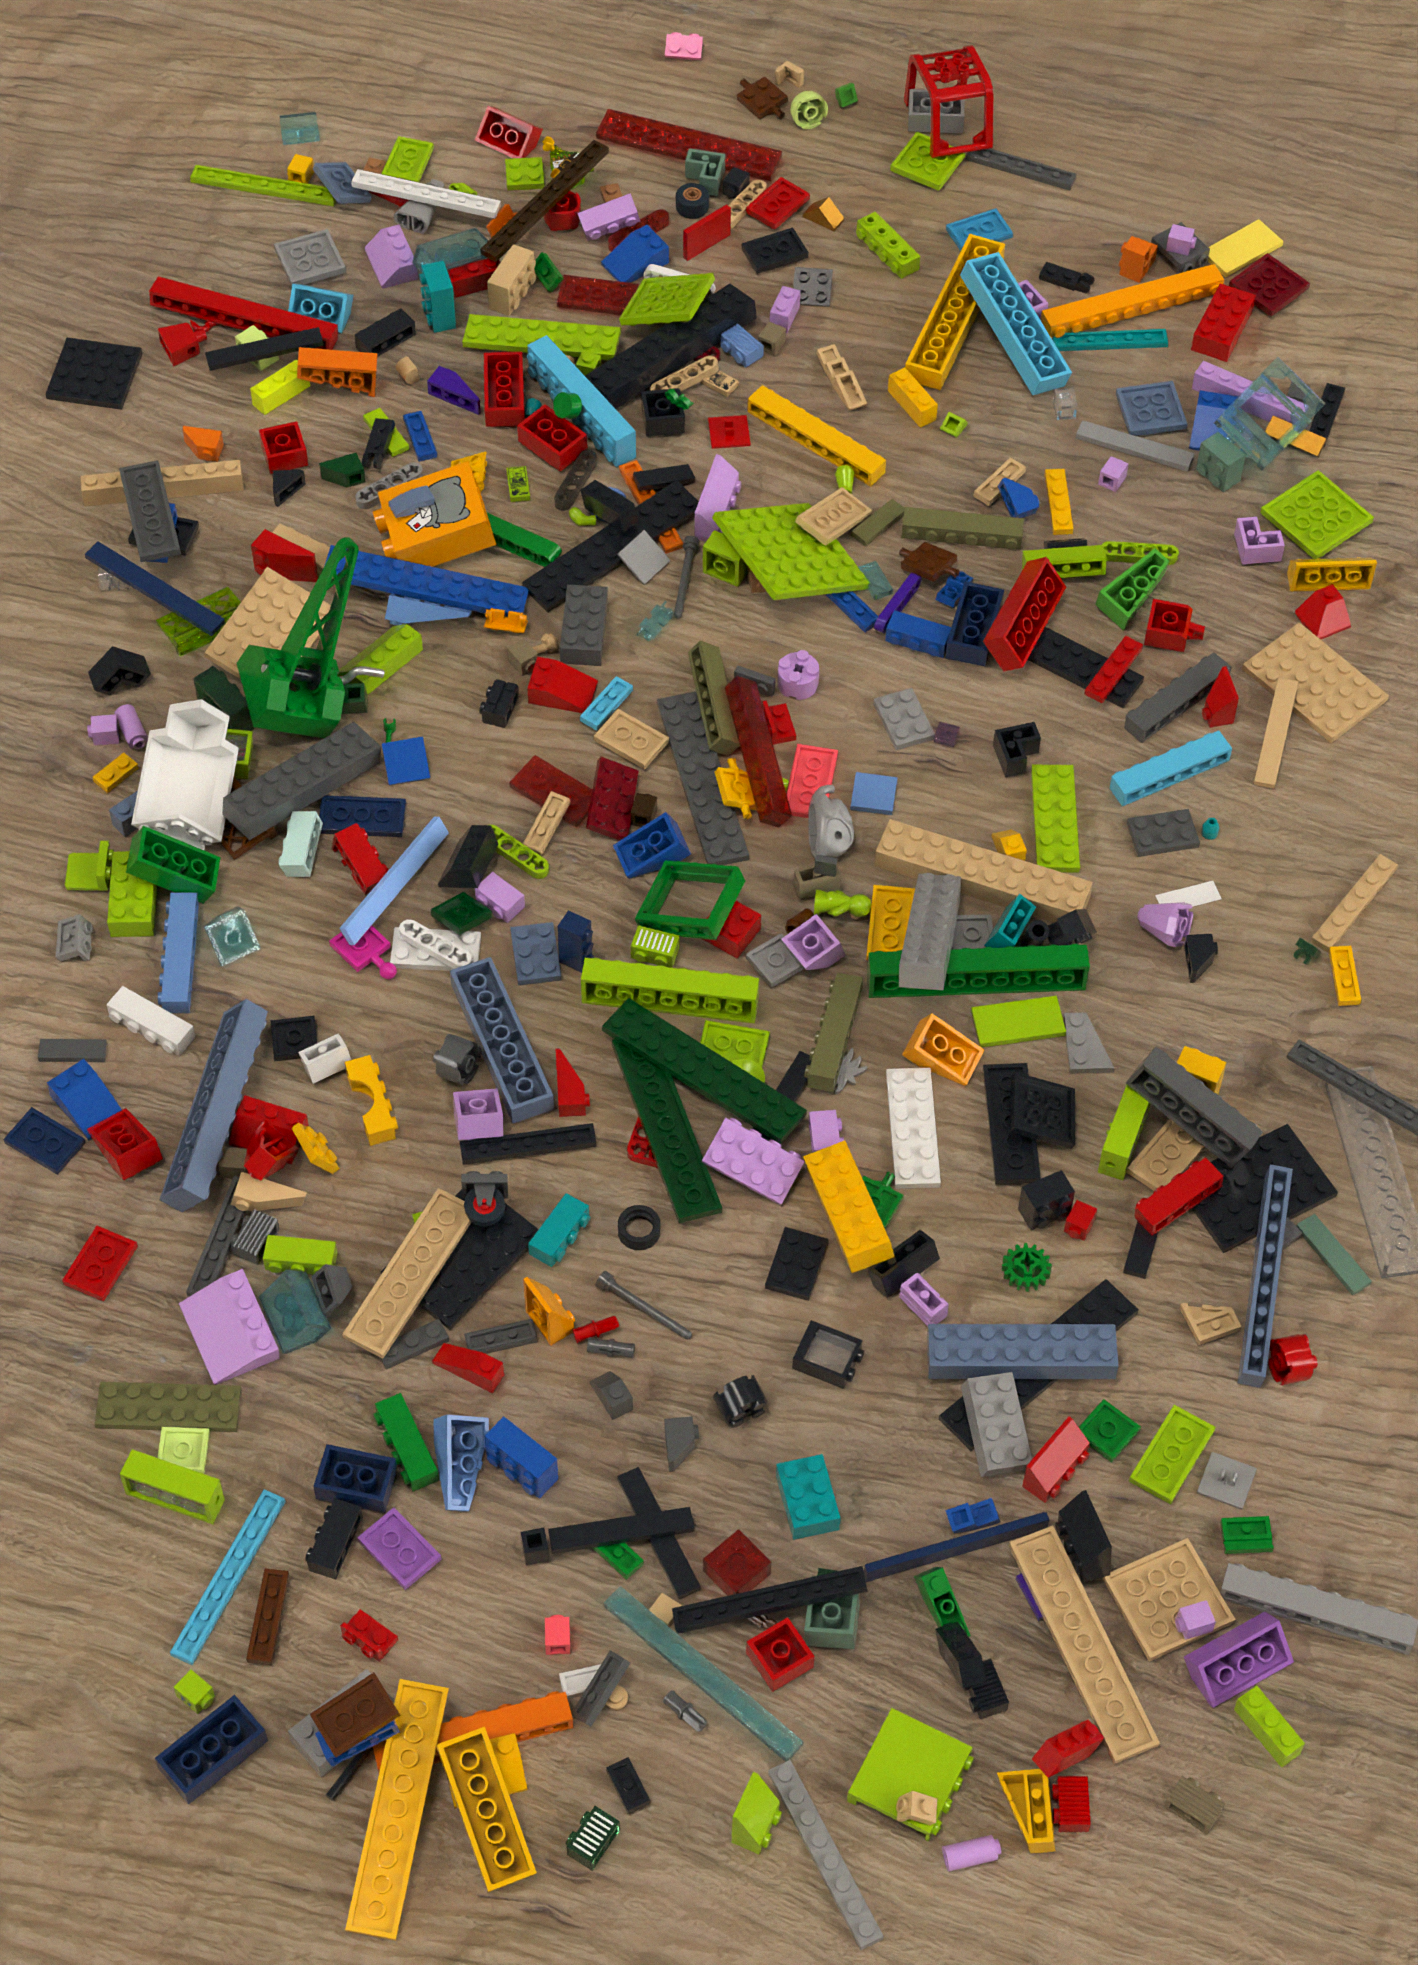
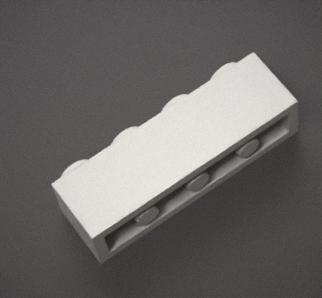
M124 986L106 1004L112 1021L120 1022L127 1026L131 1032H138L149 1042L161 1045L168 1053L173 1052L180 1056L196 1038L193 1025Z

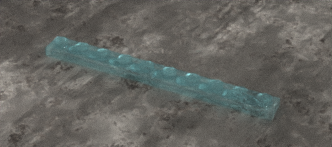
M620 1586L604 1602L606 1609L785 1762L789 1761L803 1746V1741L624 1588Z

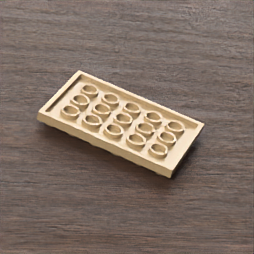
M267 567L207 648L203 657L240 679L236 663L248 645L281 650L310 592ZM325 601L322 602L318 612L320 619L329 613L331 607ZM318 630L308 637L305 647L311 648L319 637Z
M1300 622L1242 665V670L1273 696L1278 678L1299 681L1292 712L1330 743H1333L1379 708L1389 698L1386 692Z

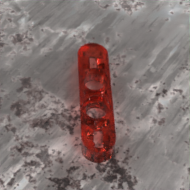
M663 209L656 210L640 219V222H637L635 225L627 226L608 238V249L612 252L627 237V234L644 225L651 226L650 228L655 233L669 225V213Z

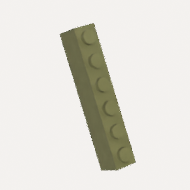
M905 507L901 538L1021 550L1024 518Z
M700 640L688 651L708 746L709 750L729 756L741 745V740L719 647Z
M837 973L835 981L830 983L829 993H831V996L826 997L824 1006L826 1014H821L819 1023L821 1031H817L814 1043L817 1045L816 1048L811 1049L809 1060L812 1062L805 1069L804 1077L808 1078L809 1088L834 1092L863 990V977Z

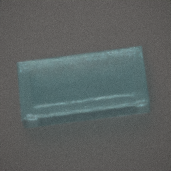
M876 561L858 567L869 583L868 590L874 600L893 594V588Z

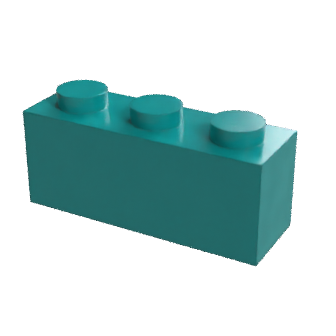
M1019 894L1004 909L984 946L992 948L1014 947L1036 906Z
M566 1193L528 1243L529 1255L550 1267H553L556 1261H561L567 1246L575 1242L581 1227L585 1228L589 1223L591 1217L589 1215V1205Z

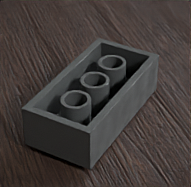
M567 585L560 641V662L564 664L601 666L608 608V587Z

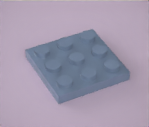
M1173 381L1116 388V397L1129 434L1140 436L1187 429V421Z

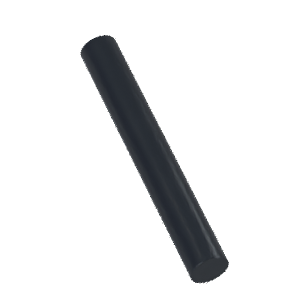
M373 1747L356 1754L327 1792L326 1797L331 1801L335 1800L373 1750Z

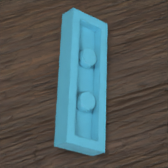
M616 676L581 714L580 722L597 731L633 691V685Z

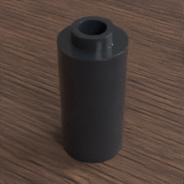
M1041 920L1031 922L1020 938L1021 946H1041L1049 935L1048 925Z

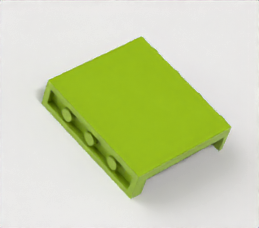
M891 1708L848 1791L847 1802L856 1806L859 1801L897 1820L896 1804L900 1796L915 1791L937 1798L935 1824L927 1825L911 1819L901 1822L926 1834L925 1840L929 1841L931 1835L936 1836L940 1830L942 1821L939 1819L942 1813H948L953 1802L950 1799L953 1791L958 1793L964 1779L961 1778L963 1771H969L973 1763L974 1757L971 1756L973 1747Z

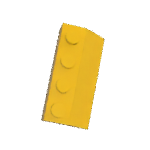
M1370 557L1290 560L1287 571L1290 592L1316 591L1331 584L1337 590L1370 589L1377 560Z

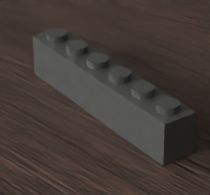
M1215 652L1208 657H1203L1196 666L1189 667L1182 676L1174 678L1167 687L1159 689L1150 699H1145L1135 710H1130L1125 716L1124 729L1140 743H1143L1206 697L1211 691L1222 667L1227 666L1229 674L1232 667Z

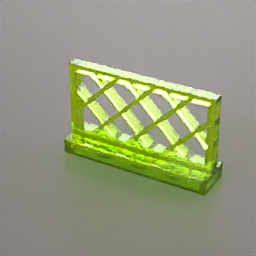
M229 587L196 601L203 606L211 605L209 610L224 618L225 624L241 603ZM229 596L228 601L219 600L221 597ZM216 605L225 606L223 610H215ZM173 612L156 620L157 625L175 646L179 656L212 642L224 627L223 625L213 636H210L196 626L193 627V624ZM170 621L175 622L173 626L165 625ZM180 622L189 623L187 627L179 626Z

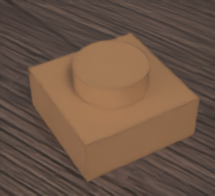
M369 157L363 171L382 174L387 161Z

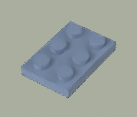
M346 162L314 164V172L338 204L370 203L372 196L368 190L352 187V179L355 173Z
M553 922L510 927L518 986L561 981Z

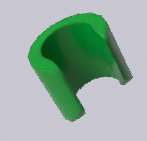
M385 718L383 725L386 732L385 743L391 742V735L396 731V720L393 718V723L387 724Z

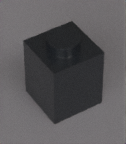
M733 167L723 180V195L735 199L750 184V173Z
M544 1527L520 1532L526 1566L548 1562L549 1548Z

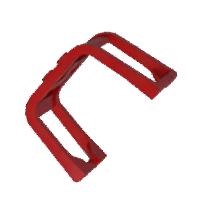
M963 46L962 49L924 55H910L904 102L908 107L909 90L915 89L918 70L931 101V157L950 156L993 148V87L990 76L974 46ZM952 56L951 59H946L945 57ZM935 58L934 63L925 64L924 60ZM935 70L940 72V74L931 75L929 71ZM978 75L981 81L967 84L969 76ZM957 80V84L953 87L937 89L935 84L938 81L949 83L950 81ZM984 96L983 130L972 138V144L949 148V143L940 138V103Z

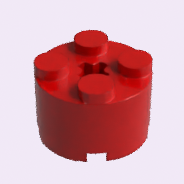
M570 190L544 215V221L551 231L578 228L580 222L578 213L581 212V198L577 192L573 193Z
M1296 1334L1270 1340L1269 1351H1271V1358L1268 1359V1367L1276 1382H1281L1280 1385L1283 1386L1306 1381L1312 1377L1313 1369L1317 1368L1318 1363L1316 1356L1311 1353L1309 1339L1306 1334Z

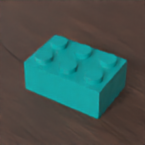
M444 261L421 265L422 273L419 274V279L423 287H420L422 299H424V301H421L423 312H427L426 320L428 326H432L434 333L456 329L454 291Z
M823 1454L776 1464V1479L793 1540L840 1530L841 1517Z

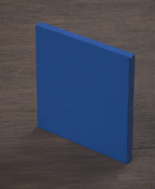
M423 737L382 743L389 785L430 778Z

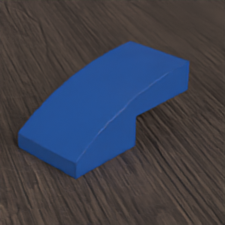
M992 1498L970 1506L967 1502L945 1510L953 1533L972 1531L1001 1522Z

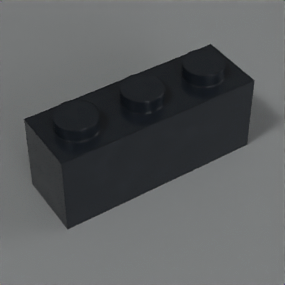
M400 308L356 333V349L359 352L377 353L378 357L415 336V321Z
M594 480L580 490L585 509L622 532H625L638 522L634 503L597 480Z
M920 1229L893 1249L895 1257L872 1265L867 1269L873 1287L888 1298L899 1290L901 1285L916 1273H922L938 1261L940 1257L935 1241Z
M334 1498L332 1505L326 1507L324 1512L325 1521L322 1527L319 1526L314 1537L316 1540L313 1548L310 1547L305 1557L310 1572L337 1579L363 1518L361 1506Z
M959 1622L946 1623L942 1627L936 1628L940 1655L962 1688L985 1682L986 1676L982 1655Z

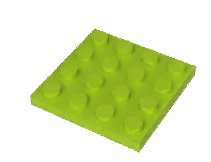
M704 273L644 278L620 316V324L635 326L637 324L651 325L662 322L667 324L675 321H690L715 281L714 274Z
M1319 470L1261 507L1260 511L1264 517L1313 559L1321 558L1373 523L1374 519L1369 512Z

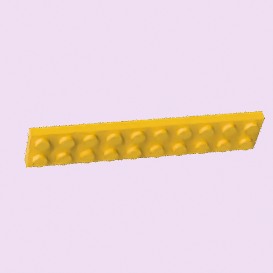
M399 1679L394 1705L401 1715L395 1719L400 1733L386 1739L345 1931L396 1941L449 1688Z

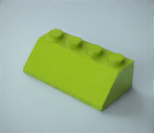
M408 624L393 626L343 666L337 676H344L351 669L359 666L383 669V678L358 675L347 683H365L368 695L423 650L422 635Z

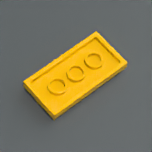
M873 885L867 961L869 952H893L903 949L915 888Z

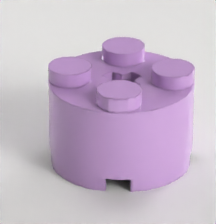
M799 650L781 658L778 665V689L784 696L788 698L789 696L796 697V700L811 697L816 692L819 683V664L817 660L805 650Z

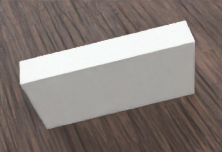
M601 1664L559 1673L562 1692L566 1691L567 1699L583 1695Z

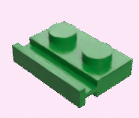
M1269 1516L1221 1518L1220 1524L1225 1554L1273 1552L1274 1546L1272 1544Z

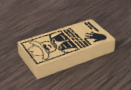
M719 370L714 375L699 382L726 397L739 386L738 380Z

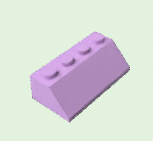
M718 454L715 456L695 511V537L701 541H707L714 530L723 533L712 517L715 512L729 511L731 507L734 508L736 502L735 494L736 492L739 493L741 489L739 472Z

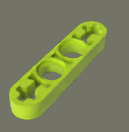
M1106 541L1102 544L1107 557L1106 561L1137 563L1146 556L1144 552L1152 551L1155 548L1169 560L1168 565L1175 564L1179 555V550L1174 545ZM1132 550L1134 554L1127 555L1124 551Z
M491 825L498 842L495 852L533 878L543 879L549 874V864L546 859L499 827ZM504 843H510L513 845L512 848L508 850H505L501 847ZM520 854H526L529 856V858L524 861L519 860L517 857Z

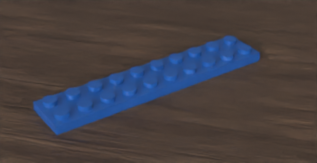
M334 545L330 546L326 562L328 561L335 547ZM358 551L351 585L485 614L486 610L491 608L505 610V617H508L509 611L524 613L529 592L524 586ZM345 557L338 562L336 567L337 574L344 569Z

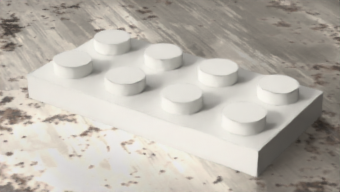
M399 927L394 928L390 962L396 968L450 971L453 969L404 941L400 936ZM430 929L470 952L472 963L479 961L481 932L467 931L458 935L452 930ZM425 937L421 940L423 944H430L433 941L430 937ZM447 947L439 949L441 954H448L451 951Z

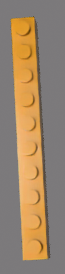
M1215 264L1042 310L1040 320L1051 338L1053 336L1060 338L1065 333H1078L1212 296L1215 294L1219 284H1224V278Z

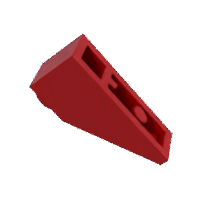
M555 1049L559 1117L586 1116V1107H590L589 1093L585 1094L583 1082L561 1049Z
M443 1343L432 1360L433 1364L490 1393L494 1392L504 1376L503 1362L483 1352Z

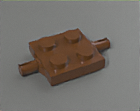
M765 76L753 84H750L745 78L740 81V85L745 89L737 94V100L758 119L761 120L772 113L779 117V119L785 116V112L779 108L788 102V96Z
M927 542L921 544L914 551L904 547L899 551L900 556L906 557L901 562V569L915 573L933 582L944 574L955 578L959 575V569L951 567L957 562V554Z

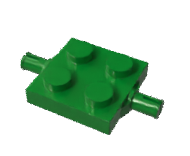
M887 1172L882 1181L872 1180L863 1176L862 1179L886 1229L903 1201L904 1195L889 1186L895 1178L893 1173L890 1175V1172Z

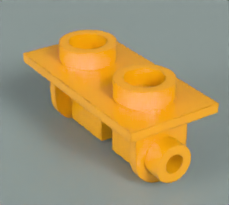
M487 609L485 615L487 619L484 628L524 633L528 623L527 615H524L522 612L509 611L508 617H505V610Z

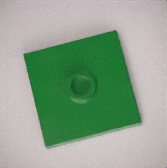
M1105 1399L1099 1403L1079 1426L1089 1441V1446L1111 1463L1141 1430L1140 1425Z

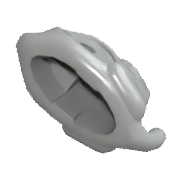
M834 785L819 787L813 794L809 804L808 837L809 847L814 858H816V855L838 858L851 847L854 841V826L847 807L842 800L830 799L825 795L827 793H834Z

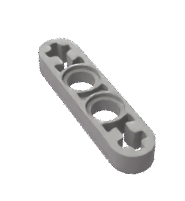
M416 462L409 463L359 490L356 493V505L360 509H369L380 503L378 492L376 491L378 488L388 489L423 477L422 466ZM395 479L403 480L399 484L393 483V480Z

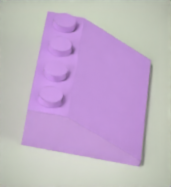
M243 1269L219 1278L179 1303L214 1385L280 1359L279 1349Z

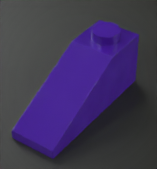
M438 366L427 380L428 394L479 415L481 409L480 399L456 372Z

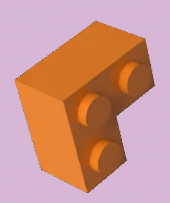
M1131 236L1128 242L1123 243L1121 253L1123 254L1119 261V275L1140 283L1156 260L1158 245Z

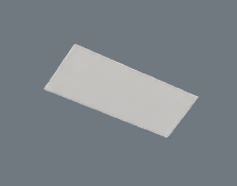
M1213 881L1155 895L1159 904L1185 902L1192 904V907L1221 899Z

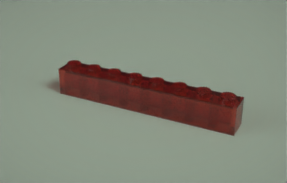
M736 676L724 688L759 820L762 823L780 827L792 817L758 687L755 681Z

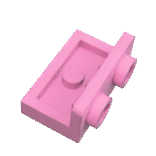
M678 32L667 34L665 58L701 60L703 37H700L698 34L685 36Z

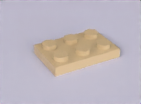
M617 709L594 735V741L645 770L669 743V737Z

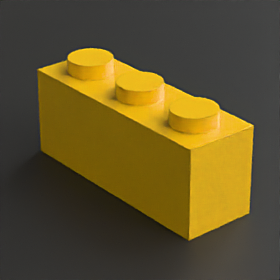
M904 367L890 374L888 392L921 428L936 421L938 404Z

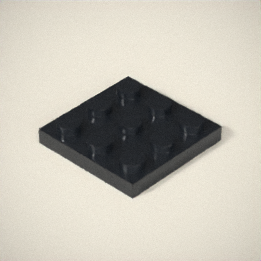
M1014 1072L1011 1076V1133L1072 1149L1075 1146V1088Z

